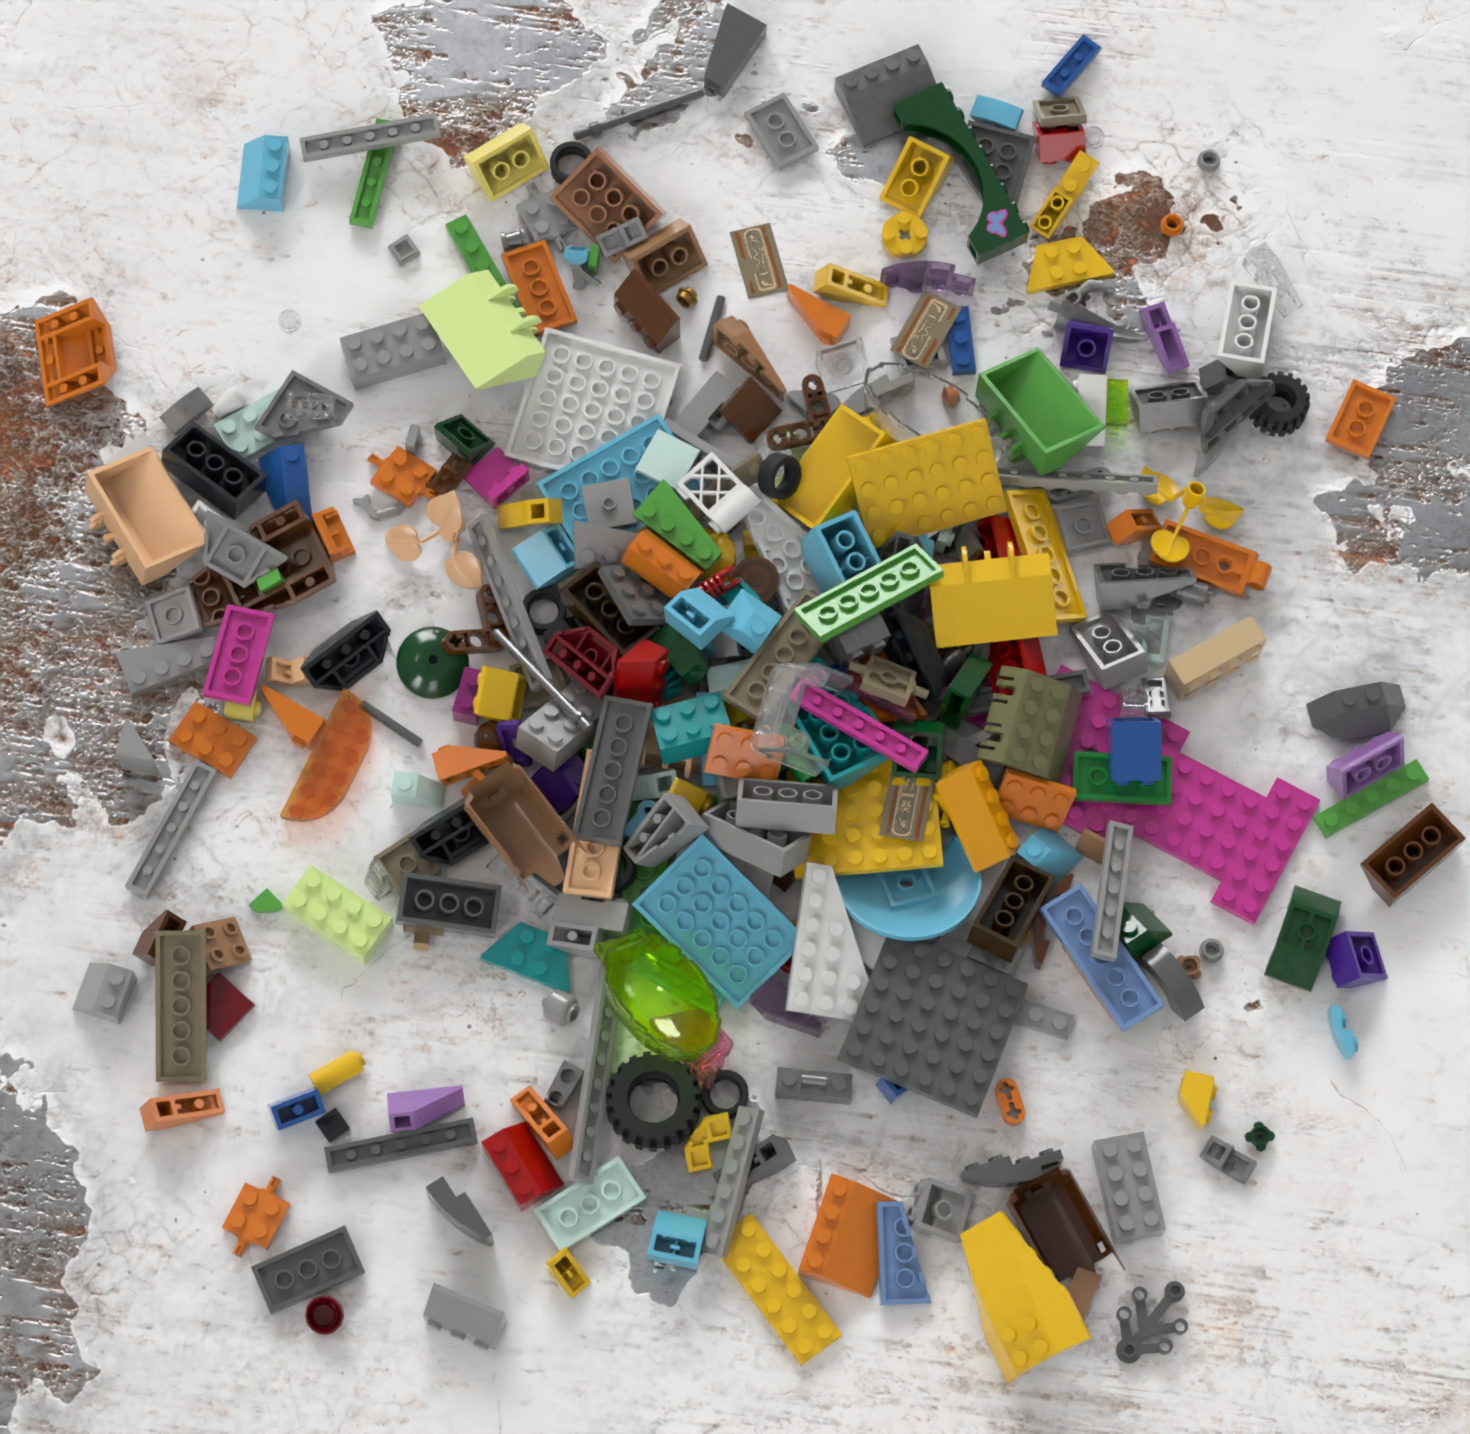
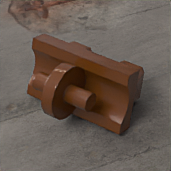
M453 452L441 466L439 472L429 484V488L440 495L453 490L456 491L473 468V464L465 461Z

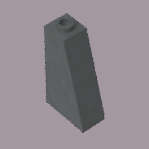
M728 3L725 6L704 75V88L710 94L718 95L722 98L725 97L766 37L767 31L765 23Z

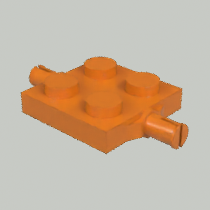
M398 445L390 456L384 460L374 453H371V456L368 457L367 461L378 467V471L370 480V485L396 501L403 503L409 509L423 495L430 500L440 496V494L429 488L430 482L437 474V469Z
M272 1176L266 1189L256 1188L245 1182L222 1226L223 1230L235 1235L239 1239L232 1254L242 1258L248 1244L257 1245L266 1250L269 1249L291 1207L289 1202L275 1195L281 1182L279 1178Z

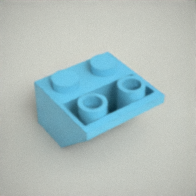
M559 524L541 529L511 550L536 590L556 583L575 570L574 546Z
M699 587L680 591L664 607L665 622L700 650L735 618L731 612Z
M658 1210L651 1234L647 1260L697 1270L708 1220Z

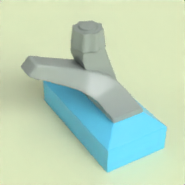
M568 245L564 249L563 259L569 263L574 277L573 289L583 290L585 285L584 279L599 286L601 281L588 273L584 267V263L589 259L590 248Z

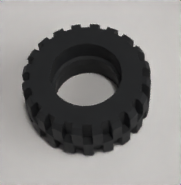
M651 1051L643 1052L641 1057H637L635 1054L629 1057V1062L626 1064L622 1062L618 1066V1071L613 1073L610 1078V1084L606 1090V1109L609 1123L612 1124L614 1132L622 1136V1141L628 1145L630 1143L634 1144L636 1149L643 1150V1148H649V1152H657L658 1148H664V1151L672 1149L673 1144H681L687 1135L690 1136L692 1134L695 1124L699 1121L702 1103L701 1087L698 1085L696 1075L691 1073L690 1067L686 1063H680L678 1057L674 1055L671 1058L667 1057L665 1052L658 1051V1055H651ZM647 1081H661L671 1086L678 1100L674 1114L668 1119L656 1123L646 1122L635 1116L630 1106V1097L638 1085Z

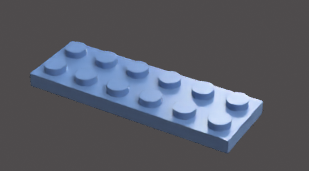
M1082 883L1039 909V912L1122 1033L1164 1008L1165 1004L1120 939L1117 958L1114 962L1090 957L1096 904Z

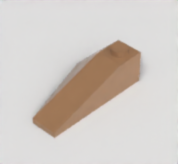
M734 316L717 321L713 326V345L784 402L787 389L749 330L748 325L741 319L737 320Z

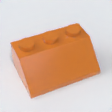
M648 529L642 530L628 546L620 561L671 599L680 591L692 588L705 572Z

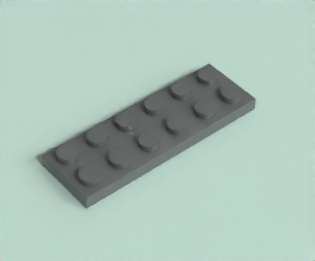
M609 695L604 696L573 829V834L578 840L617 848L622 847L654 708L652 703Z

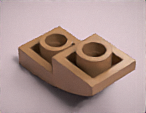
M1078 1267L1068 1291L1085 1322L1092 1307V1300L1101 1283L1102 1275Z

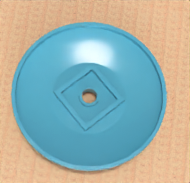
M957 834L943 855V867L835 876L846 911L856 922L881 936L905 941L931 939L957 928L974 910L979 899L982 883L981 871L974 873ZM903 881H908L913 886L906 888L903 887L900 883Z

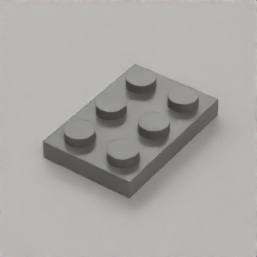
M785 93L744 112L745 119L778 171L818 151L819 146Z

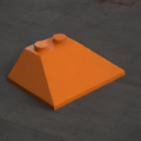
M90 297L34 321L46 407H52L107 384L116 372L117 365L111 326L94 298Z

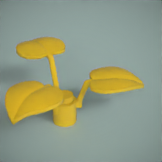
M1146 466L1141 471V475H1158L1157 494L1143 496L1147 501L1155 505H1162L1166 500L1173 502L1182 496L1181 500L1185 510L1174 533L1168 530H1158L1153 533L1150 541L1154 552L1167 562H1180L1189 553L1190 545L1188 540L1177 535L1190 509L1199 506L1200 512L1205 513V521L1218 529L1232 527L1245 510L1234 503L1220 498L1205 497L1206 488L1200 482L1192 481L1188 484L1187 488L1183 487L1178 492L1176 483L1169 477L1154 472Z

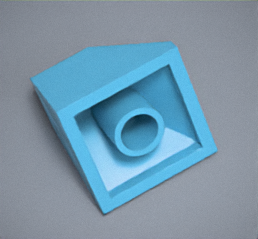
M741 589L727 609L735 618L722 632L755 654L782 616L744 589Z
M1040 828L1016 851L1015 857L1056 876L1051 888L1052 890L1083 858V855L1055 831Z

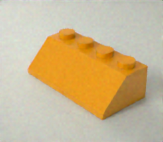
M982 759L958 766L935 783L974 873L1010 857L1020 848L1018 837L1010 825L1008 815L1002 807L998 792L994 789L989 772L984 766Z

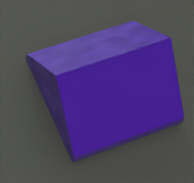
M1067 321L1059 366L1106 374L1114 328Z

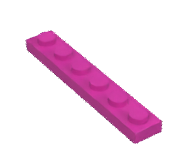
M804 678L790 696V702L913 773L918 771L928 756L929 750Z

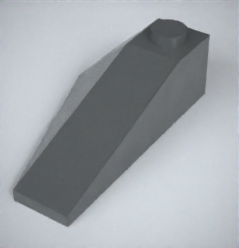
M1126 563L1094 564L1097 601L1100 610L1109 612L1125 609L1196 583L1197 580L1193 568L1163 566L1159 570L1149 568L1148 565L1142 564L1139 565V568H1126Z

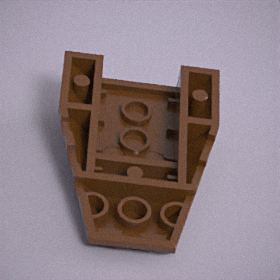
M297 499L255 521L248 527L249 530L247 531L250 535L289 557L287 561L276 567L286 579L285 583L266 593H262L257 581L244 588L207 566L203 567L182 586L190 585L192 587L204 629L222 624L227 604L269 612L295 605L337 582L335 569L314 525Z

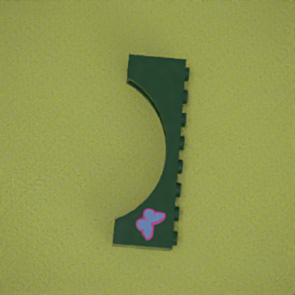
M940 82L892 105V116L902 133L920 134L945 143L959 153L973 170L981 190L982 211L976 226L968 236L967 248L976 264L979 265L1027 243L1030 229L1027 222L1021 220L1018 215L1019 210L1016 203L1010 201L1007 196L1008 191L1005 184L999 182L996 177L997 171L994 165L988 163L983 146L981 144L978 145L976 142L973 128L965 123L962 109L954 104L951 90L949 88L946 89L944 84Z

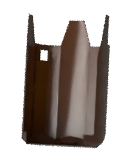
M1057 1166L1014 1189L1013 1193L1008 1197L1006 1206L1028 1246L1033 1247L1038 1254L1037 1257L1045 1266H1048L1053 1271L1058 1282L1068 1277L1073 1279L1078 1267L1096 1273L1094 1263L1104 1259L1111 1252L1124 1271L1126 1270L1070 1169ZM1102 1242L1106 1249L1102 1253L1097 1245Z

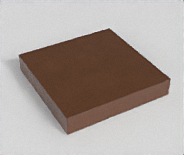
M748 377L718 411L748 444H753L781 413L782 409L752 377Z

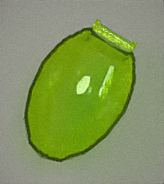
M641 928L634 930V933L607 942H596V952L603 961L605 994L616 1017L642 1046L670 1062H697L717 1043L722 1022L718 1014L717 997L704 972L693 959L689 960L681 953L682 949L674 943L668 944L661 940L660 935L650 933L647 937Z

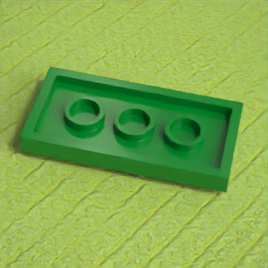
M1074 751L1072 788H1076V796L1073 801L1170 806L1172 757L1161 756V780H1155L1154 785H1141L1140 781H1131V785H1116V781L1109 779L1108 753Z

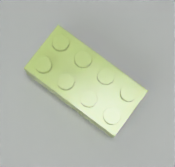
M312 865L309 866L282 904L284 913L364 965L368 963L394 926L391 916Z

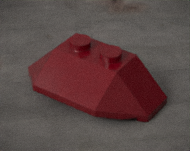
M584 626L555 632L543 653L598 698L602 699L615 680L620 649L592 627Z

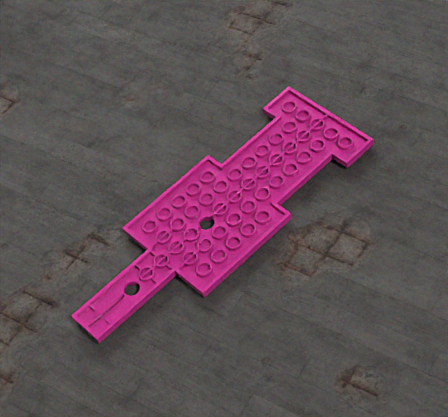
M1061 664L1056 674L1071 672L1073 670ZM990 678L987 679L983 688L991 686ZM1090 679L1091 695L1082 697L1059 784L1072 787L1074 751L1087 752L1093 750L1098 753H1108L1106 718L1146 717L1144 707L1109 689L1104 690L1100 684ZM949 683L942 685L941 696L946 694ZM988 714L964 719L984 730L985 725H990L986 723ZM1158 719L1161 721V756L1172 757L1170 806L1073 801L1063 825L1080 834L1087 828L1104 838L1106 837L1107 824L1110 820L1134 826L1132 838L1135 836L1221 881L1210 903L1254 925L1315 812L1320 799L1278 777L1267 797L1181 753L1180 751L1190 731L1167 719ZM1004 766V768H1006V769H1007V768H1010V769L1016 770V769H1014V768H1011V767H1008V766Z

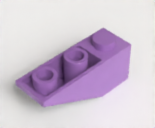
M463 1085L387 1093L391 1132L416 1130L465 1106Z

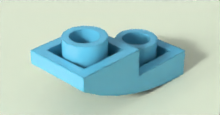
M977 95L970 116L973 120L990 122L995 127L1016 131L1024 110L1001 100Z
M1341 1005L1331 1006L1327 1011L1333 1039L1344 1058L1351 1060L1355 1052H1358V1039L1353 1036V1029L1343 1030V1028H1346V1015L1341 1012Z

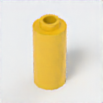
M351 1049L311 1072L308 1076L314 1087L318 1089L320 1096L362 1073L364 1071L362 1066L366 1062L359 1051L354 1053Z

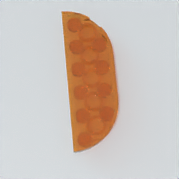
M343 688L280 814L282 819L293 822L317 820L335 810L345 798L372 740V725L366 707L349 690Z

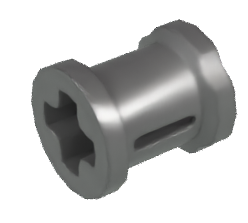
M520 227L518 231L500 233L504 252L527 245L523 227Z

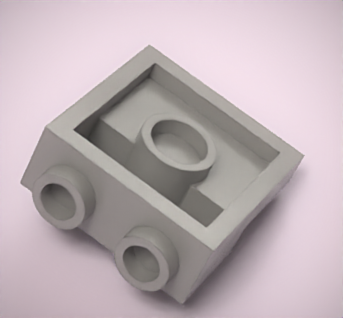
M930 1177L920 1179V1182H916L912 1191V1195L915 1196L914 1205L910 1206L906 1213L910 1228L929 1236L936 1235L955 1243L960 1242V1234L964 1230L973 1194Z

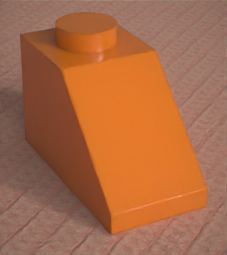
M1126 509L1106 524L1109 536L1116 545H1130L1162 529L1152 509Z

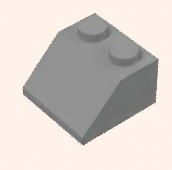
M89 963L72 1009L120 1024L137 980L134 971L110 963Z

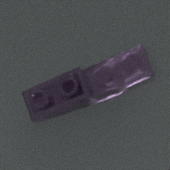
M911 261L882 268L880 282L891 288L900 287L907 289L911 293H923L927 286H931L938 291L948 290L959 296H973L976 278L956 274L955 264L937 261Z

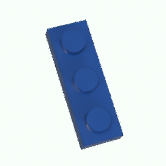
M1083 34L1042 81L1041 87L1057 98H1061L1100 53L1101 46Z
M961 306V311L947 333L952 376L976 373L969 306Z

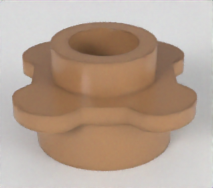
M1181 955L1177 957V960L1190 978L1192 977L1196 980L1201 977V971L1199 970L1201 960L1198 956L1184 957Z

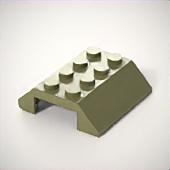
M1001 666L999 677L1002 679H998L996 685L1003 689L1013 690L1012 696L994 693L992 699L996 702H991L986 723L990 725H985L984 732L1000 736L999 742L981 740L980 746L983 748L978 749L976 759H982V762L989 765L1000 763L1027 774L1059 783L1083 696L1073 686L1028 669Z

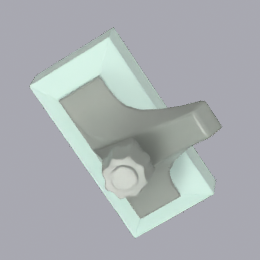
M1146 614L1144 625L1130 623L1129 630L1142 637L1141 646L1146 652L1148 664L1161 666L1164 664L1170 618Z

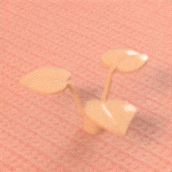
M455 490L437 496L427 504L426 510L429 520L434 525L440 526L437 531L423 539H418V533L415 528L409 525H397L386 533L385 541L387 546L398 558L404 561H414L419 558L422 553L419 544H423L440 534L443 540L454 542L450 552L452 558L444 563L448 577L457 585L465 588H480L484 585L482 569L477 558L466 551H460L456 554L457 545L461 541L459 536L465 531L466 523L463 520L461 505Z

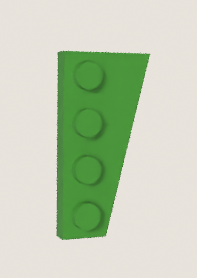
M665 479L659 483L633 513L635 519L706 573L723 556L722 551Z

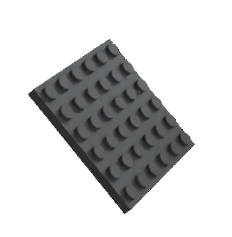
M886 937L837 1060L977 1118L1029 984L925 940L905 941Z

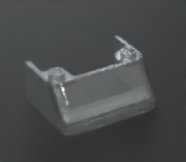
M780 663L776 665L770 672L751 736L750 746L752 750L760 756L816 777L829 766L830 761L807 753L809 747L808 736L803 731L794 728L806 685L812 688L823 686L840 693L853 681L854 677L819 663Z

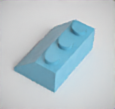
M264 135L244 144L237 209L284 211L291 150L288 136Z

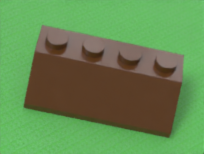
M1431 803L1361 862L1360 866L1372 889L1391 907L1461 847L1466 838Z

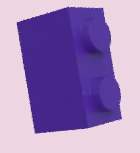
M575 753L554 772L542 765L531 777L532 781L559 816L566 813L579 798L584 762Z
M1345 931L1331 937L1325 956L1329 961L1332 979L1337 988H1355L1388 979L1374 932Z

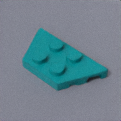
M520 922L481 954V961L554 990L560 989L570 993L567 952L547 946L548 932Z

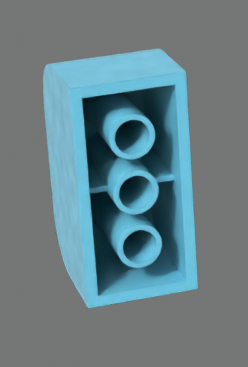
M856 510L815 526L802 538L801 546L805 562L821 594L881 562Z

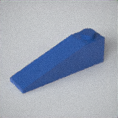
M304 443L279 446L259 457V469L267 474L265 490L275 511L297 499L313 524Z

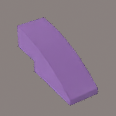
M1162 301L1139 310L1138 312L1148 337L1167 374L1189 367L1190 364L1175 322L1171 321L1165 302Z

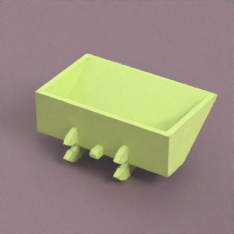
M489 270L469 273L419 305L421 311L476 390L537 377L546 351L534 335L538 332V329L533 325L536 326L541 323V319L536 315L522 318L521 316L526 314L523 307L515 308L512 303L516 298L510 295L518 292L520 289L515 284H506L500 287Z

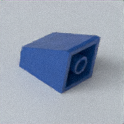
M1155 717L1106 718L1109 779L1116 781V785H1131V781H1140L1141 785H1154L1155 780H1161V721Z

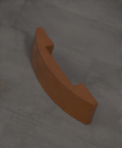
M1069 873L1056 884L1047 896L1043 906L1070 889L1074 874ZM1039 913L1035 925L1032 942L1034 966L1038 970L1042 966L1050 941L1041 938L1047 923L1041 913Z

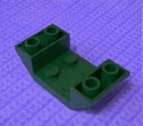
M1295 885L1264 975L1311 992L1338 919L1341 901Z

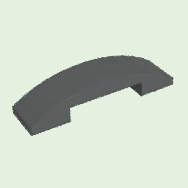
M945 726L943 754L959 766L977 761L976 757L979 748L954 730ZM983 762L989 772L994 789L997 791L1006 768L999 763L989 765Z

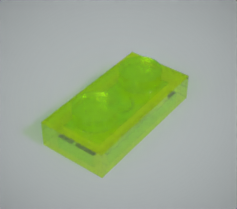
M1107 379L1105 426L1127 427L1128 380Z

